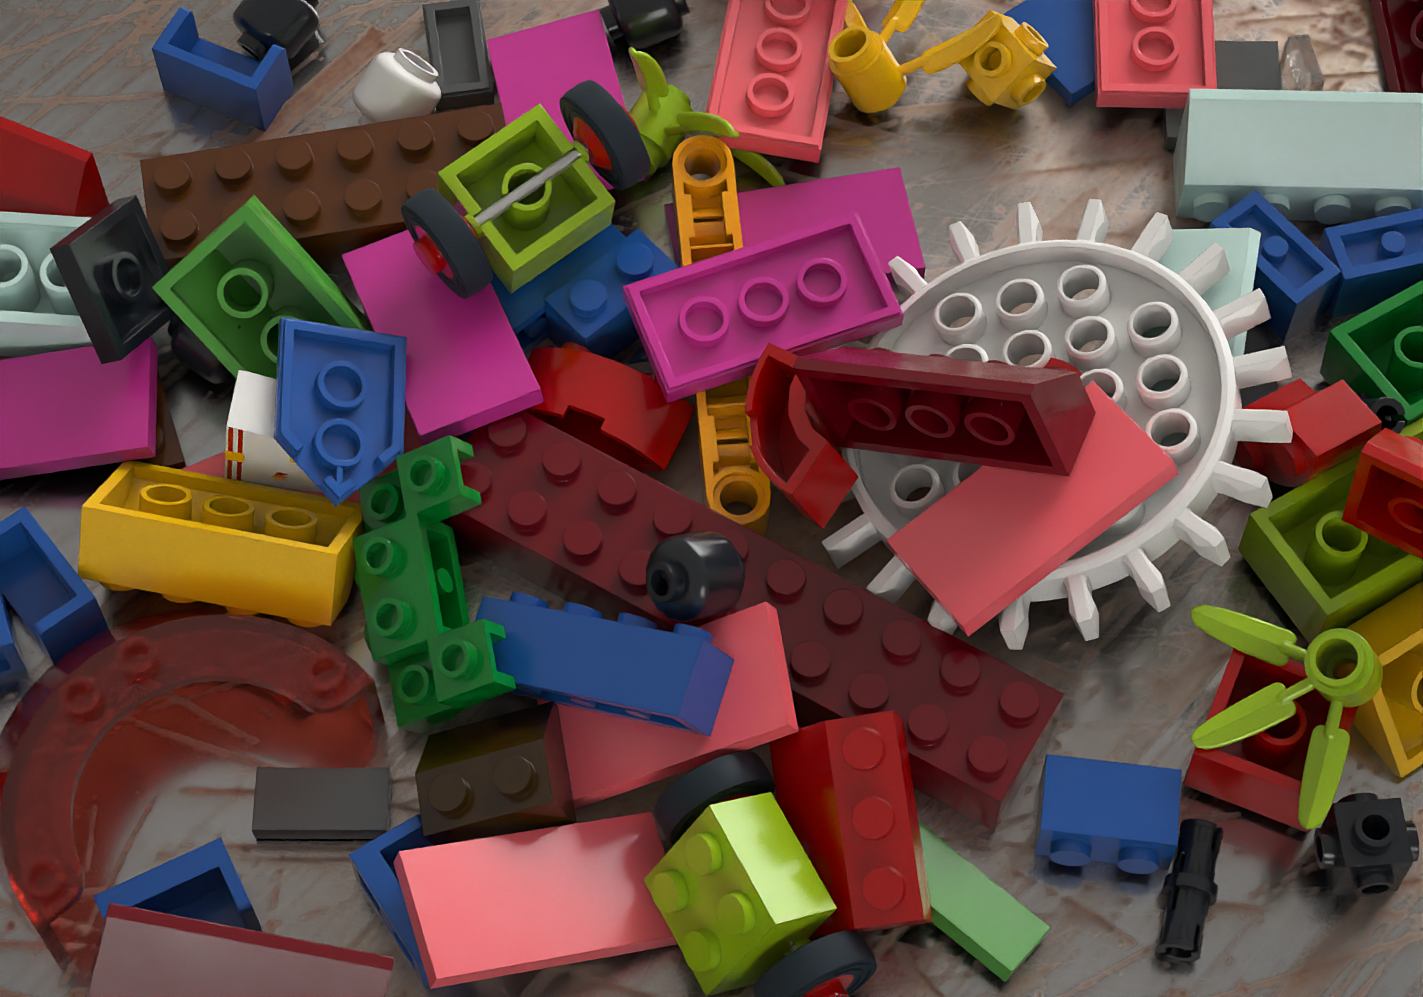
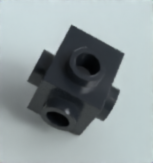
M1356 793L1341 798L1337 803H1332L1321 828H1316L1314 834L1316 860L1319 868L1326 871L1330 896L1356 894L1361 897H1374L1398 890L1411 865L1419 857L1418 832L1412 820L1405 821L1401 798L1378 799V796L1374 793Z

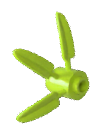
M633 47L629 48L628 52L633 62L638 84L643 89L629 114L638 127L639 134L650 158L651 169L647 175H652L658 167L667 165L686 134L735 139L740 136V133L734 131L731 124L721 117L704 112H694L690 106L691 101L689 97L679 88L667 84L665 75L654 58L645 52L636 51ZM729 148L732 157L753 169L773 187L785 185L779 172L760 153Z
M1210 605L1195 606L1190 610L1193 622L1213 638L1243 653L1276 666L1286 665L1289 657L1304 662L1308 678L1287 689L1282 683H1273L1218 713L1195 729L1191 735V743L1194 746L1205 750L1218 748L1243 740L1275 726L1295 714L1296 706L1293 700L1315 688L1330 702L1326 725L1316 726L1311 734L1299 796L1298 820L1300 825L1306 830L1315 829L1322 824L1332 805L1348 752L1350 735L1344 729L1339 728L1343 707L1360 706L1372 699L1378 692L1383 678V669L1379 657L1364 637L1350 629L1335 628L1322 632L1314 638L1306 650L1296 646L1297 638L1295 634L1282 627L1225 608ZM1348 663L1356 664V668L1349 676L1337 679V672L1341 666Z

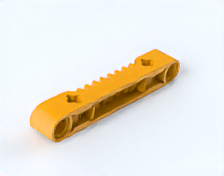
M696 135L688 137L677 146L672 160V199L680 267L743 247L735 170L731 151L722 140L713 136ZM703 173L709 174L713 177L706 180H699L691 176ZM750 375L694 394V408L696 409V428L698 432L704 505L765 536L769 523L771 488L770 479L761 470L750 449V446L753 445L750 417L745 413L746 396L752 377ZM738 501L750 505L753 510L748 514L733 515L723 507L728 503Z

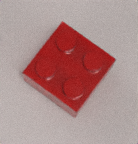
M1233 648L1206 721L1273 683H1282L1287 689L1308 678L1304 664L1289 659L1286 665L1276 666ZM1315 688L1293 700L1296 706L1295 714L1275 726L1226 746L1208 750L1195 747L1182 784L1310 833L1311 829L1306 830L1303 828L1298 820L1299 796L1311 734L1316 726L1326 725L1330 702ZM1359 706L1343 707L1339 728L1344 729L1348 734Z

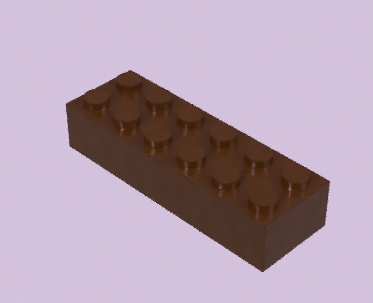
M502 103L140 160L148 223L170 271L211 232L255 195L326 274L345 272L347 270L341 255L408 230L401 212L402 205L422 190L432 188L437 191L439 171L506 127Z

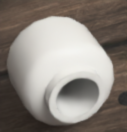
M398 48L396 53L383 52L376 55L352 92L356 107L363 113L358 120L359 123L365 125L431 114L441 99V90L435 81L438 77V72L421 57L403 48Z

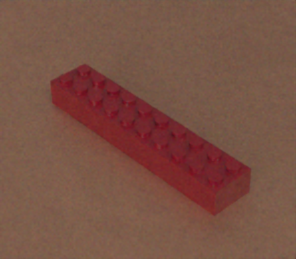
M523 410L476 428L466 442L472 445L474 457L460 462L464 486L480 492L482 504L439 521L453 527L456 542L568 602L584 605L603 614L602 619L617 622L619 613H629L656 623L658 625L657 630L673 632L675 624L678 623L698 627L765 601L777 609L798 726L803 728L827 720L894 710L904 720L914 789L995 832L1057 726L1064 693L959 638L931 626L930 623ZM703 530L722 534L732 542L744 562L745 581L739 601L729 612L716 617L687 623L668 619L658 611L650 599L647 590L646 566L650 552L658 542L674 535Z

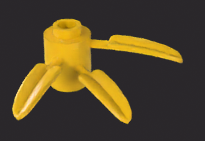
M848 0L843 30L833 38L828 48L829 66L858 110L865 113L884 111L892 107L903 94L906 88L907 74L923 68L926 74H935L965 59L985 45L999 31L1002 24V15L997 13L967 31L924 51L920 57L899 65L886 44L895 30L905 32L910 28L925 0H895L882 22L883 30L880 34L867 28L852 0Z

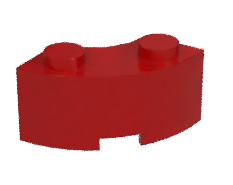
M566 342L561 348L542 347L533 349L527 361L541 388L544 402L523 411L643 474L666 470L696 410L683 398L667 403L654 373L648 372L643 374L617 361L593 354L590 350L577 343Z
M768 343L753 371L746 396L745 413L750 417L753 443L750 449L759 467L801 514L813 524L824 529L859 476L839 454L836 443L792 367L799 356L772 343Z
M1299 378L1242 408L1288 411L1293 429L1291 443L1238 441L1234 456L1242 468L1257 471L1279 485L1296 487L1360 454L1367 441L1380 432L1382 421L1343 379L1316 392Z

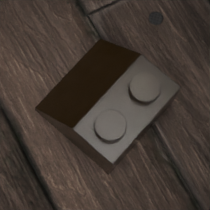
M554 701L429 735L415 772L423 836L434 846L577 823L558 705Z

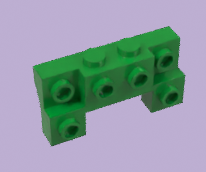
M451 435L397 456L398 469L370 480L359 489L366 533L353 538L356 557L354 576L357 586L362 593L366 625L364 627L365 642L371 652L372 661L388 665L398 728L418 734L446 725L453 717L467 708L516 689L514 676L497 671L492 644L506 639L504 626L483 618L470 623L453 527L439 522L482 504L480 492L464 486L460 462L474 457L473 447L471 444Z

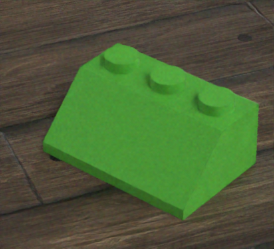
M255 195L211 232L152 287L236 379L239 370L276 379L279 320L281 317L373 332L368 319Z

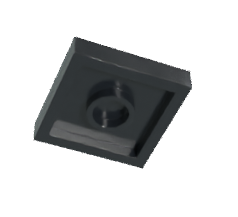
M137 195L116 199L50 248V252L101 364L120 361L170 321L175 313L152 288L169 272V268Z

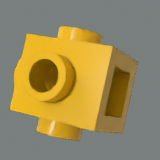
M989 10L988 13L977 24L983 22L984 20L990 18L998 12ZM1001 14L1002 24L999 31L985 45L958 63L970 76L965 81L966 86L982 103L989 107L995 103L1016 110L1019 106H1025L1034 101L1044 91L1046 87L1045 80L1056 70V66L1043 53L1049 46L1033 27L1026 22L1019 25L1013 18Z

